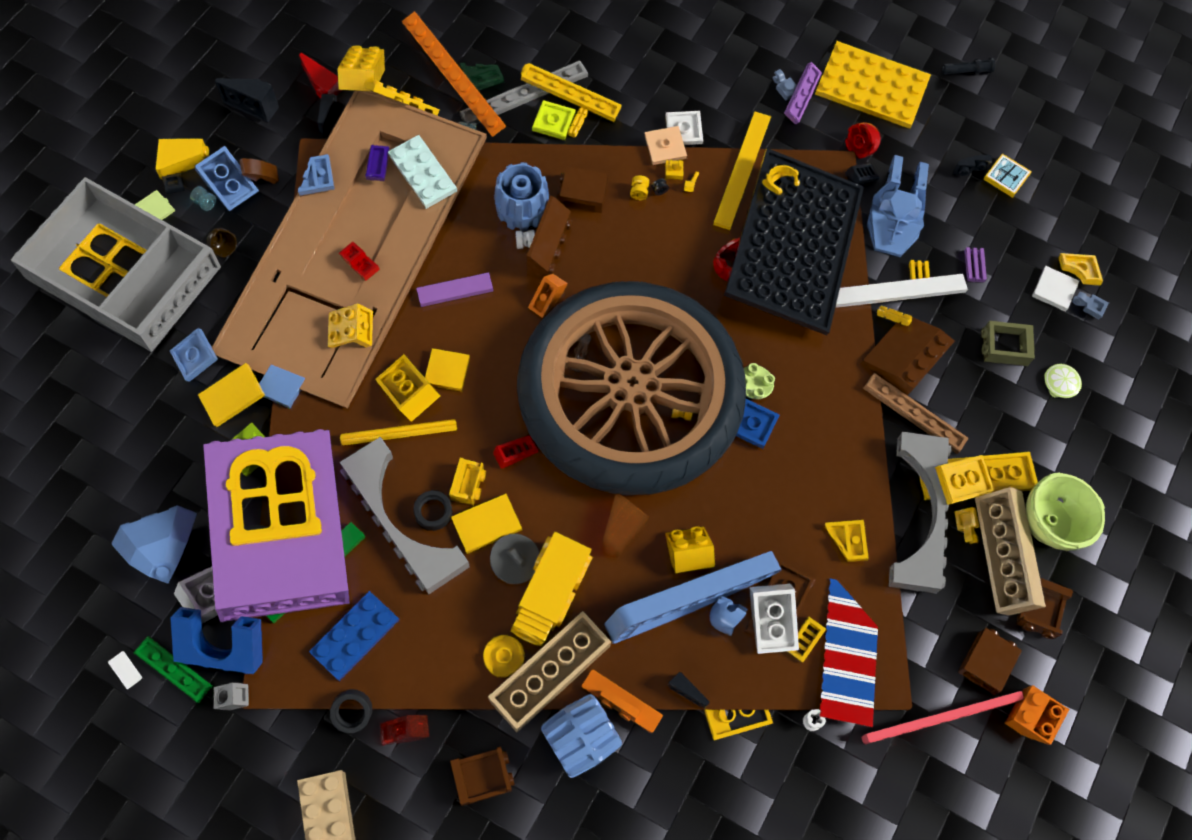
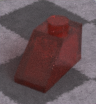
M406 715L380 724L382 745L412 742L429 737L427 715Z

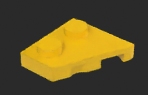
M864 520L825 523L826 530L848 562L868 560Z

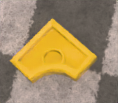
M1060 253L1058 258L1063 271L1075 274L1083 284H1102L1103 279L1096 256Z

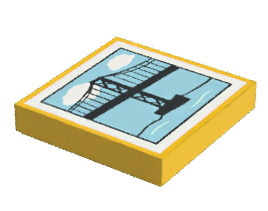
M1001 154L983 180L1013 198L1032 171L1006 155Z

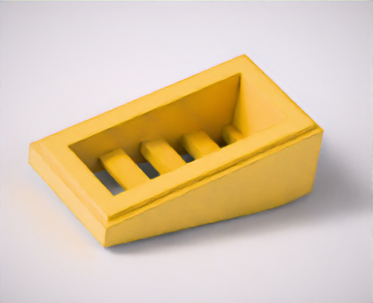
M807 617L798 631V640L799 638L802 639L809 646L806 648L799 643V648L805 651L803 655L796 650L787 652L801 662H804L826 628L812 618ZM808 625L816 629L818 632L814 634L812 631L807 629ZM804 631L813 637L812 641L802 635Z

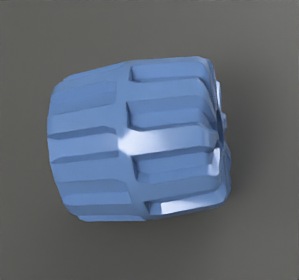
M524 162L516 165L510 164L496 178L494 195L496 210L500 221L507 223V228L513 230L516 227L524 232L528 231L531 226L534 228L538 227L549 200L546 177L541 175V170L536 166L532 167Z
M592 694L564 707L541 726V731L566 773L571 778L595 767L622 745L614 725Z

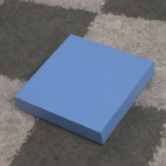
M199 328L170 350L184 379L189 382L218 360L205 334Z
M270 365L259 384L265 394L264 398L290 409L301 391L299 388L305 378Z

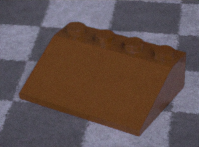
M912 317V322L909 326L903 325L901 322L896 323L864 358L862 363L908 396L955 340L941 329Z

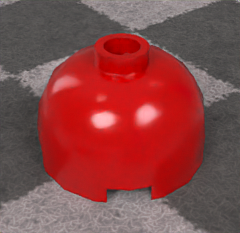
M862 122L852 125L848 129V138L845 139L848 151L855 152L858 158L868 157L877 151L881 137L880 132L873 124Z

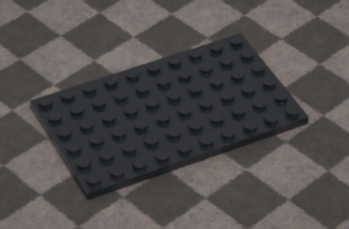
M767 148L758 173L724 296L827 336L830 332L864 187ZM786 165L798 170V181L800 184L799 186L794 185L793 176L781 177L774 182L776 186L782 189V194L777 195L763 185L762 180L766 179V174H769L770 170L775 166Z

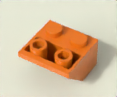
M1029 686L1023 689V700L1015 703L1005 724L1023 736L1051 745L1070 709L1035 686Z

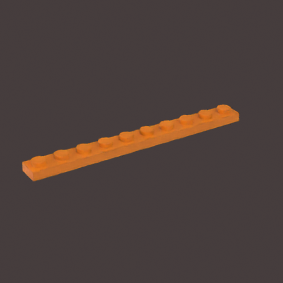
M414 11L402 21L404 26L489 134L493 137L506 127L504 122L417 13Z

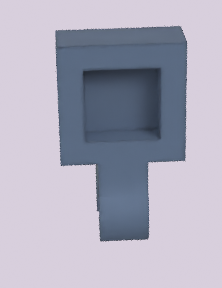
M779 69L774 72L776 76L772 79L778 84L776 90L786 101L792 97L797 85L791 78L785 79L783 71Z
M1079 292L1072 300V303L1075 305L1085 306L1083 311L1098 320L1103 316L1109 304L1094 294L1088 297L1083 292Z

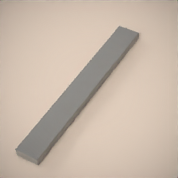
M581 61L552 72V74L572 83L588 77V72ZM526 83L486 101L496 114L499 115L549 92ZM470 108L460 111V116L467 127L480 123Z

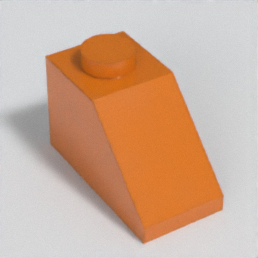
M555 274L544 276L528 308L542 318L545 317L560 299L568 283Z

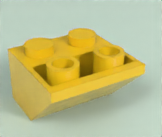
M696 526L687 530H673L672 532L665 533L670 560L675 573L715 567L714 545L704 527Z

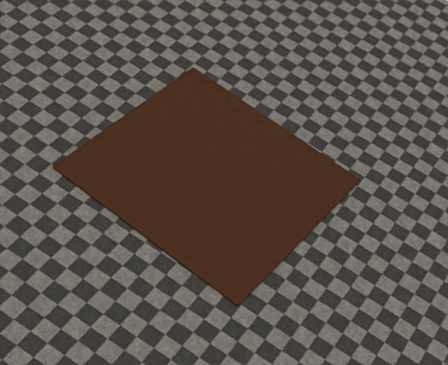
M328 139L300 140L294 199L298 194V188L303 183V175L308 168L310 157L319 156ZM483 144L388 334L348 409L303 390L300 391L290 409L276 402L272 403L269 437L275 434L291 435L295 432L308 433L318 429L329 430L341 531L352 522L366 537L344 557L350 604L288 612L275 623L267 616L253 617L261 619L263 663L254 674H244L243 684H248L249 706L242 708L330 709L333 701L341 692L357 689L364 692L370 698L372 710H496L489 702L488 696L509 677H497L491 674L485 667L483 660L484 649L487 643L494 637L508 635L516 638L523 646L525 664L583 611L611 641L604 623L618 608L770 551L773 552L777 561L780 560L815 578L797 617L798 631L807 617L812 618L826 628L828 622L827 614L829 612L830 579L838 580L878 626L874 710H910L912 708L900 588L889 587L890 567L894 562L897 563L881 401L863 389L874 373L862 363L864 358L875 347L871 304L835 308L830 332L826 336L724 296L728 281L719 277L713 267V260L722 246L726 245L728 241L741 236L766 149H759L731 229L727 230L713 224L741 148L685 147L687 159L681 160L683 161V180L665 179V163L652 165L648 146ZM771 149L846 180L848 178L845 172L851 166L856 165V156L853 151ZM521 162L527 163V165L532 167L536 166L541 170V175L546 177L549 197L550 195L554 196L559 201L557 192L558 188H562L560 178L561 173H565L566 166L608 173L602 213L595 212V206L564 201L563 205L571 211L570 219H573L571 229H567L565 233L567 234V239L564 245L561 244V255L554 262L556 267L553 274L568 284L560 299L545 317L568 297L590 287L611 282H647L671 288L694 299L713 314L724 326L734 341L742 360L743 368L751 363H756L775 377L773 391L766 398L751 399L746 396V399L780 415L763 449L735 436L732 444L722 457L710 469L694 480L669 491L643 495H619L591 488L559 470L545 457L536 443L535 445L539 450L538 453L508 467L500 468L493 454L495 447L530 435L519 407L517 377L523 350L531 334L543 319L528 308L542 281L541 278L527 274V253L529 247L517 249L516 231L521 230L516 227L513 230L507 228V223L500 221L494 200L496 178L500 172L502 173L506 170V166L520 164ZM695 172H699L694 185V191H684L685 180L691 181ZM641 175L649 179L648 196L645 200H635L630 196L632 178L634 176ZM664 178L667 182L666 184L669 185V190L662 195H655L651 185L656 180ZM861 204L840 288L869 285ZM531 226L529 230H534L535 234L538 227L534 228ZM727 252L722 254L720 258H724L727 265L732 267L736 253ZM484 273H489L493 292L424 307L420 305L417 288ZM287 287L284 293V298L288 291L336 310L341 309V307ZM373 309V317L377 311L375 309ZM624 324L630 338L633 358L638 361L642 360L653 341L663 331L645 325ZM617 325L603 327L602 330L617 356L619 358L625 356L624 345ZM596 331L579 339L568 350L567 357L588 360L610 369L613 368L602 350ZM669 335L655 351L650 361L654 365L670 356L682 343ZM432 348L470 355L462 392L433 387L440 397L412 422L397 408L375 380L403 354L424 377L427 372ZM686 349L673 365L659 374L657 378L684 379L704 384L705 376L694 355ZM334 356L332 357L330 363L328 364V366H327L326 370L324 371V373H323V375H322L321 378L324 377V375H325V373H326L328 367L330 366V364H331V362H332ZM569 367L565 368L564 378L603 380L585 371ZM622 367L625 371L630 370L628 367ZM640 371L642 374H648L647 371ZM609 380L612 384L617 383L616 380ZM560 387L558 397L566 417L573 425L593 404L606 396L607 393L581 392ZM652 387L647 388L649 391H655ZM682 390L662 391L677 399L694 402L695 404L699 403L701 396L696 392ZM620 396L615 397V398H616L617 400H619V401L624 400V399H623L622 397H620ZM640 400L634 401L636 404H643ZM651 402L663 421L671 444L678 442L686 436L697 423L698 414L692 413L691 421L684 420L682 417L671 418V408ZM610 406L594 415L578 431L591 440L609 420L614 410ZM622 411L611 430L601 439L600 444L602 446L618 451L642 452L634 433L630 411ZM645 413L639 415L641 429L648 450L654 451L664 448L657 429ZM451 419L456 420L457 430L383 440L391 451L393 459L389 461L385 470L382 483V503L388 519L403 535L430 547L453 549L458 546L469 562L468 569L431 594H428L426 590H420L415 582L418 580L416 575H410L404 566L407 563L403 557L399 559L393 550L396 547L392 541L388 543L383 535L385 531L383 527H377L372 519V516H374L372 511H366L361 503L363 498L360 494L356 496L350 487L352 482L350 479L345 480L340 472L342 469L340 462L371 442L342 445L340 442L341 434ZM524 443L523 445L525 446L526 450H529L526 443ZM460 458L477 462L479 467L483 463L484 470H486L484 482L480 481L479 485L481 494L479 500H475L474 506L450 500L449 493ZM293 461L280 463L275 469L277 494L285 495L302 492L303 483L300 466ZM265 472L264 487H266V485H267L266 472ZM431 490L440 491L445 494L451 502L452 516L507 494L522 527V531L515 534L531 539L537 546L539 553L547 537H552L554 532L592 549L589 555L593 558L577 591L574 589L572 591L576 594L560 627L555 626L553 631L550 630L543 646L531 644L511 632L516 617L519 615L516 613L519 608L518 606L531 579L522 584H509L499 579L490 565V553L496 542L467 554L452 519L445 527L439 530L432 531L421 527L416 521L413 510L414 503L421 494ZM263 496L260 525L269 528L271 525L269 499L267 496ZM430 500L422 506L421 513L424 519L437 521L443 517L445 507L438 500ZM304 502L282 503L278 506L280 525L287 526L306 522ZM864 520L868 560L848 562L826 530L825 523ZM696 526L704 527L714 545L715 567L675 573L671 564L665 533L672 532L673 530H687ZM768 577L726 597L731 599L733 604H740L748 609L746 615L735 626L732 636L716 630L711 625L709 615L711 608L716 603L714 602L621 642L612 644L611 641L610 647L542 710H561L573 702L590 695L591 693L582 688V684L591 670L597 671L655 710H820L827 629L804 662H801L787 651L758 654L755 637L744 631L752 616L750 587L766 586L770 579ZM370 591L399 618V621L338 681L309 651ZM808 625L807 629L812 631L814 634L818 632L816 629ZM805 631L803 632V636L808 638L810 641L813 640L812 636L807 634ZM799 638L798 642L807 648L809 644ZM799 648V650H796V651H798V652H799L800 654H802V655H803V653L805 652V651H803V650L800 649V648ZM679 672H682L710 702L705 709L701 708L667 687V684ZM595 697V698L598 700V702L600 703L601 707H602L604 710H615V709H613V708H612V709H608L607 707H605L604 705L601 704V700H600V699H598L597 697ZM354 699L343 701L339 709L364 710L363 706Z

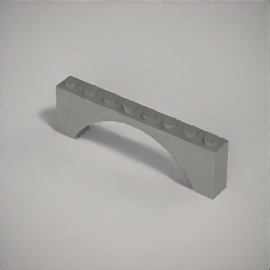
M902 432L897 439L896 456L902 457L914 468L928 490L932 505V522L929 534L921 548L910 558L901 563L894 562L890 567L889 587L937 594L945 586L946 579L943 576V569L946 567L944 549L947 547V538L944 535L948 527V519H945V512L948 511L949 505H947L935 467L948 464V457L951 453V445H948L949 438Z
M379 437L340 462L342 467L340 472L345 480L350 479L352 482L350 487L356 496L361 495L363 498L361 503L366 511H372L374 514L372 519L377 527H383L385 530L383 535L388 543L391 541L396 547L393 550L399 559L402 557L407 563L404 566L410 575H416L418 580L415 582L420 590H426L428 594H431L468 569L469 562L458 546L452 549L420 544L403 535L390 522L383 508L382 483L387 465L393 459V456L385 442Z

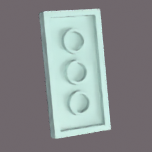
M420 135L388 151L390 158L426 209L457 192V187Z

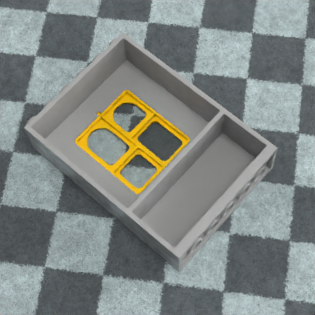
M86 177L64 198L58 208L39 226V229L32 237L28 238L23 247L11 259L25 279L150 352L155 349L221 268L212 248ZM100 234L109 235L117 240V243L105 256L97 254L90 247L93 238ZM124 246H129L143 254L130 271L112 262V259ZM88 257L105 266V269L93 283H88L72 273L71 264L75 259ZM117 273L124 277L110 294L100 289V286L110 274Z

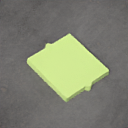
M157 190L135 204L137 207L161 220L175 212V209L168 203V199L164 198Z

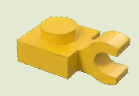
M970 507L955 511L957 529L961 532L964 531L965 542H970V544L978 543V536L974 528L979 527L976 508Z

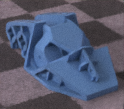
M894 155L885 185L873 196L867 228L874 250L901 257L919 238L920 231L924 227L923 216L929 164L919 162L913 178L915 179L910 193L898 190L901 184L903 157Z

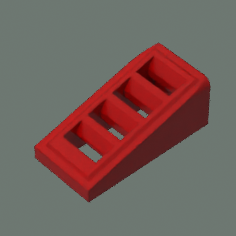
M528 435L496 446L493 454L502 469L538 453L539 450L531 436ZM524 443H526L529 450H526L525 446L523 445Z

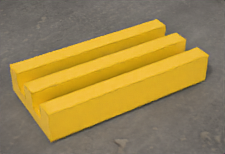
M910 260V280L916 279L915 267H917L918 279L923 278L922 267L924 278H930L928 261L922 263L919 260L917 262Z

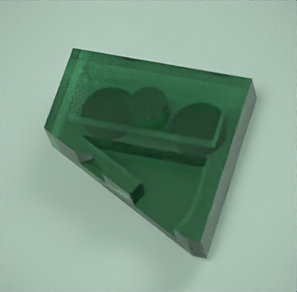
M460 63V69L478 91L504 82V77L498 65L476 64V66H466L465 63Z

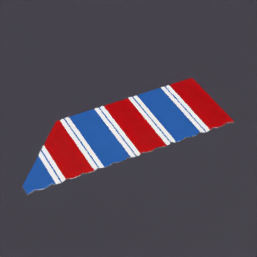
M830 579L829 612L827 614L828 622L825 635L827 641L825 643L826 652L824 653L825 662L822 675L824 681L822 683L823 692L821 693L822 702L820 704L821 713L819 717L873 727L878 626L838 580Z

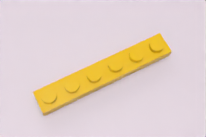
M528 63L521 76L522 81L577 106L587 108L588 111L615 122L622 107L621 104Z

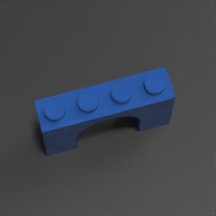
M180 607L171 616L173 661L187 665H199L205 668L211 667L225 671L254 674L263 663L261 619L240 616L231 627L232 649L224 650L214 647L204 637L201 610Z

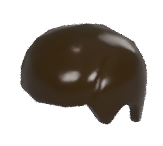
M219 227L213 229L208 234L206 244L212 248L215 255L227 257L235 251L237 240L233 233Z

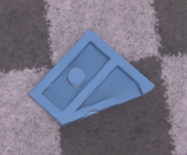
M328 154L310 157L308 168L303 175V183L298 188L300 196L335 189Z

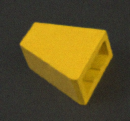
M159 139L156 171L160 179H162V176L183 173L194 169L195 165L209 157V148L205 146L203 139Z

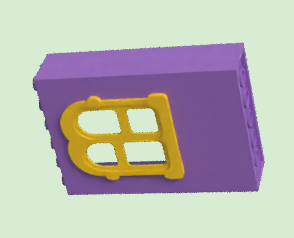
M318 429L308 433L275 434L272 437L264 438L256 436L246 440L232 439L228 442L212 441L209 444H204L215 610L220 622L238 620L240 616L253 618L350 604L329 430ZM293 461L300 466L303 483L302 492L285 495L277 494L275 469L280 463ZM258 465L266 472L267 485L263 488L243 490L240 487V473L247 466ZM267 496L270 509V527L245 530L242 500L245 498ZM298 501L305 503V523L287 526L280 525L278 511L280 504Z

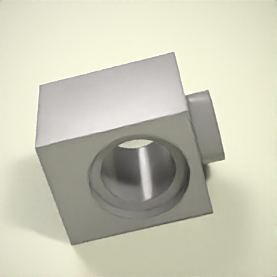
M229 683L214 687V709L233 710L249 706L248 684Z

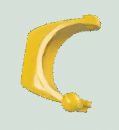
M775 166L770 170L769 174H766V179H763L762 183L770 191L781 195L782 189L776 186L774 182L781 177L793 176L794 185L799 186V172L790 166Z

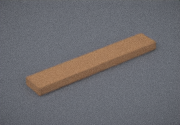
M873 373L863 387L868 393L930 436L949 438L948 445H951V450L956 454L962 450L969 439L876 373Z

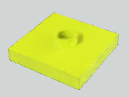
M543 100L532 126V131L565 140L576 110Z

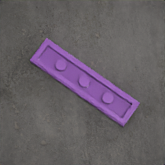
M812 62L807 63L784 112L794 124L800 122L822 74Z
M489 273L417 288L421 307L493 292Z

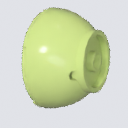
M1060 472L1053 473L1041 479L1029 493L1026 502V516L1030 532L1039 542L1059 550H1079L1092 545L1103 532L1105 524L1104 504L1101 497L1099 498L1098 494L1085 481L1072 475Z

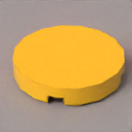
M508 635L494 637L487 643L484 649L483 660L485 667L491 674L497 677L506 678L512 676L524 664L525 653L523 646L514 637Z

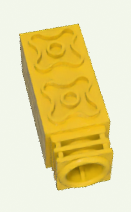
M554 532L552 537H547L534 564L533 570H535V573L518 606L519 608L516 613L519 615L516 617L511 632L531 644L543 646L550 630L553 631L555 626L560 627L576 594L572 591L573 589L577 591L593 558L589 555L592 549L557 532Z

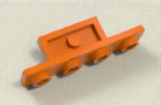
M591 670L582 684V688L600 699L602 705L608 709H615L623 719L627 721L632 720L650 733L654 732L663 717L661 713L595 670Z

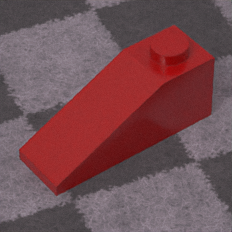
M303 53L299 54L302 66L316 94L320 98L322 94L337 96L342 91L339 90L337 75Z

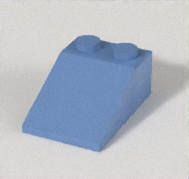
M225 146L195 165V171L228 211H231L259 191L250 178L242 175L241 166Z

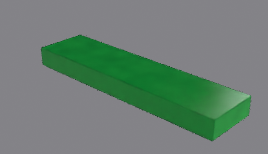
M149 636L133 652L197 703L213 687V685L187 665L174 662L173 655Z

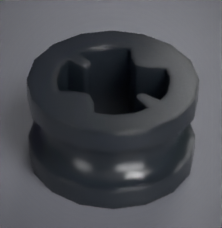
M664 178L656 180L651 185L655 195H662L669 190V185L666 184L667 182Z

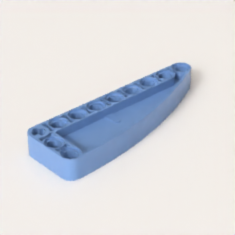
M770 551L618 608L604 623V626L612 644H615L717 602V599H720V595L728 597L777 574L782 569L773 552Z

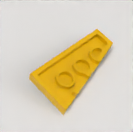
M373 80L372 83L368 81L364 83L363 88L438 116L440 109L423 103V100L413 96L412 99L410 94L400 91L399 94L396 88L388 85L384 88L383 83Z

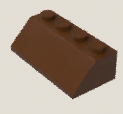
M551 195L527 253V274L541 279L554 273L556 267L554 262L560 258L561 244H565L567 234L565 233L567 229H571L573 219H570L571 211Z

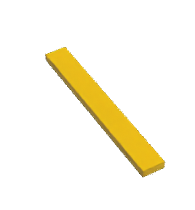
M754 112L713 225L727 230L731 229L771 116Z

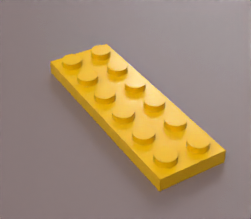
M1030 452L983 456L995 492L1009 487L1020 491H1031L1038 483ZM972 457L948 459V463H952V462H956V461H960V460H964V459H968V458H972ZM920 477L924 499L931 500L928 490Z

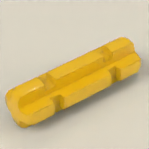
M579 108L571 124L572 126L568 130L569 136L573 138L577 136L584 118L588 114L587 108Z
M880 306L877 309V315L883 318L886 317L888 320L897 323L901 322V324L909 326L912 322L911 315H903L902 312L888 309L885 306Z

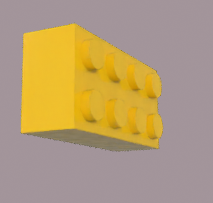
M361 46L349 48L338 67L339 90L370 91L363 88L365 81L371 83L373 80L380 81L385 71L384 49H379V47H369L367 49Z

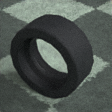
M434 490L421 494L415 501L413 508L418 524L424 529L432 531L445 527L451 520L453 512L449 498L442 492ZM438 500L442 502L445 507V513L441 519L437 521L424 519L421 509L427 501Z
M357 689L341 692L335 698L330 708V719L333 725L344 733L361 731L368 724L372 715L370 698L364 692ZM348 699L358 701L364 708L362 719L356 723L344 721L339 715V707L343 701Z

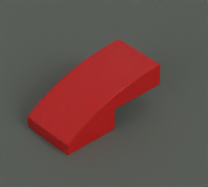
M351 242L339 252L340 256L365 281L380 270L378 265L354 242Z

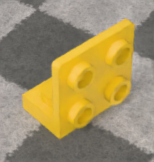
M357 303L329 312L328 347L334 348L351 342L366 348L372 346L373 311Z

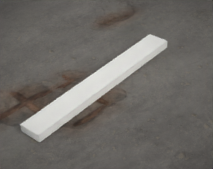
M963 274L844 287L839 290L835 308L965 293L968 288Z

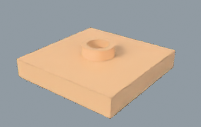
M679 126L645 132L652 165L665 163L666 160L677 161L687 159Z

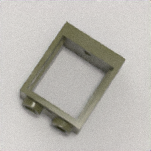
M989 321L982 328L981 337L984 344L982 345L981 352L984 354L985 362L1028 366L1035 359L1033 325ZM994 332L1019 335L1020 353L995 350Z

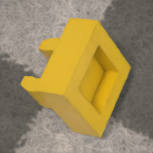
M666 160L665 179L683 180V161Z

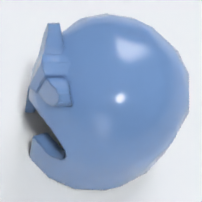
M720 595V599H717V602L711 608L710 622L716 630L732 636L735 626L746 615L748 609L740 604H733L731 599Z

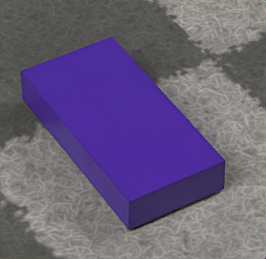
M371 145L365 175L366 180H385L389 157L388 151H390L389 146Z

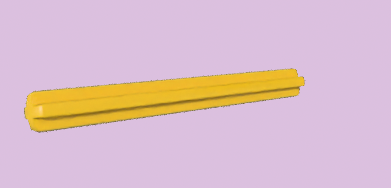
M455 419L345 433L340 435V442L342 445L373 442L379 437L382 440L455 431L457 430V424Z

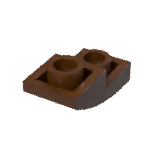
M242 158L239 160L243 176L254 181L262 178L273 184L279 181L275 165L255 159Z

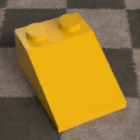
M404 354L375 379L397 408L411 422L440 397L433 386Z

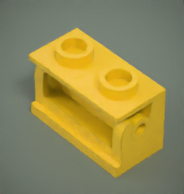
M464 458L459 459L449 493L451 501L474 506L475 500H479L481 489L479 488L480 481L484 482L486 476L483 463L479 467L477 462L465 460Z

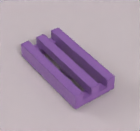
M966 247L964 253L967 281L985 282L987 277L984 248L977 250V248L970 249V247ZM970 254H973V269H974V276H975V277H972V266H971V255H970Z

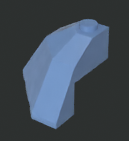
M177 505L169 508L167 511L145 516L141 520L122 524L112 541V545L129 565L151 578L169 583L186 547L197 513Z

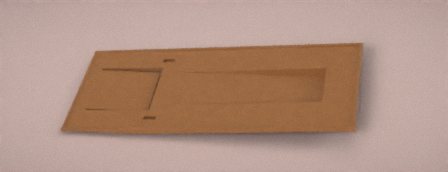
M355 90L319 156L328 154L330 157L335 189L301 196L298 192L213 344L212 349L216 356L240 366L247 363L251 370L265 375L270 365H274L304 377L305 380L299 388L300 390L348 409L422 267L487 135L378 93ZM420 135L457 187V192L426 209L390 156L388 157L385 180H366L365 175L371 145L389 146V149L392 150ZM351 242H354L364 250L365 254L380 269L367 281L357 274L339 254ZM277 272H280V275L276 282H272ZM287 287L341 308L358 303L372 311L373 309L377 310L373 317L372 346L366 348L351 342L340 347L329 348V312L336 309L288 291L254 350H252ZM334 356V358H333V360H332L330 366L328 367V369H327V371H326L324 377L321 378L322 375H323V373H324V371L326 370L328 364L330 363L332 357Z

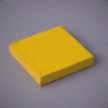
M432 348L425 375L426 380L433 387L462 392L470 355Z

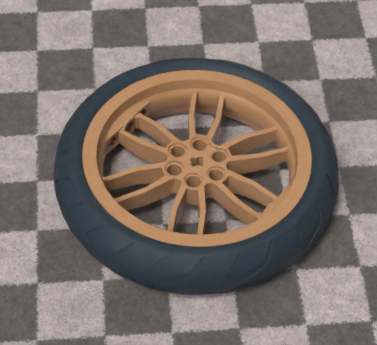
M622 281L606 283L580 291L560 302L540 321L531 334L521 356L517 377V393L520 411L531 438L545 457L559 470L594 489L619 495L656 494L683 486L706 472L722 457L732 444L744 416L746 381L743 363L734 341L720 321L694 299L668 287L647 282ZM624 324L645 325L663 331L653 341L642 360L638 361L633 358L630 338ZM617 325L624 345L625 356L620 358L617 356L602 330L603 327ZM596 331L602 350L613 368L610 369L588 360L567 357L568 350L579 339ZM669 335L682 343L670 356L654 365L650 361L655 351ZM686 349L694 355L705 376L704 384L684 379L657 378L659 374L673 365ZM569 367L585 371L603 380L564 378L565 368ZM622 367H628L630 370L625 371ZM640 371H647L648 374H642ZM609 380H616L617 383L612 384ZM560 387L581 392L607 393L606 396L593 404L573 425L566 417L558 397ZM652 387L655 391H649L647 388ZM682 390L696 392L701 396L699 403L695 404L677 399L662 391ZM620 396V397H622L624 400L619 401V400H617L615 397ZM640 400L643 404H636L634 401ZM651 402L679 411L698 414L697 423L686 436L678 442L671 444L663 421ZM610 406L614 410L609 420L591 440L578 431L594 415ZM624 410L631 412L634 433L642 452L618 451L598 444L611 430ZM645 413L657 429L664 448L654 451L648 450L641 429L639 415Z

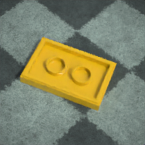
M245 363L198 394L213 425L218 427L264 397L265 394L250 366Z
M983 455L935 467L947 505L995 492Z
M507 494L451 516L467 554L494 543L506 535L522 531V527Z
M704 710L713 741L773 724L769 710H764L767 721L731 731L729 723L735 719V710H731L733 712L731 720L727 719L725 710ZM738 710L743 717H750L755 712V710H752L751 714L746 715L741 710Z

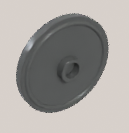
M520 534L506 535L500 538L491 550V568L495 575L506 583H525L535 573L533 567L539 555V550L535 543L526 536Z

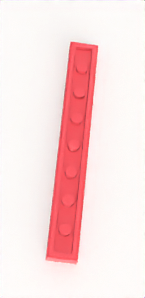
M1022 691L871 732L863 735L861 738L863 744L866 745L1013 704L1023 700L1024 696Z

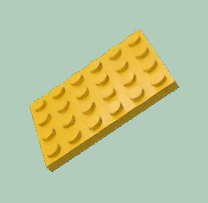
M837 41L815 95L910 129L931 74Z

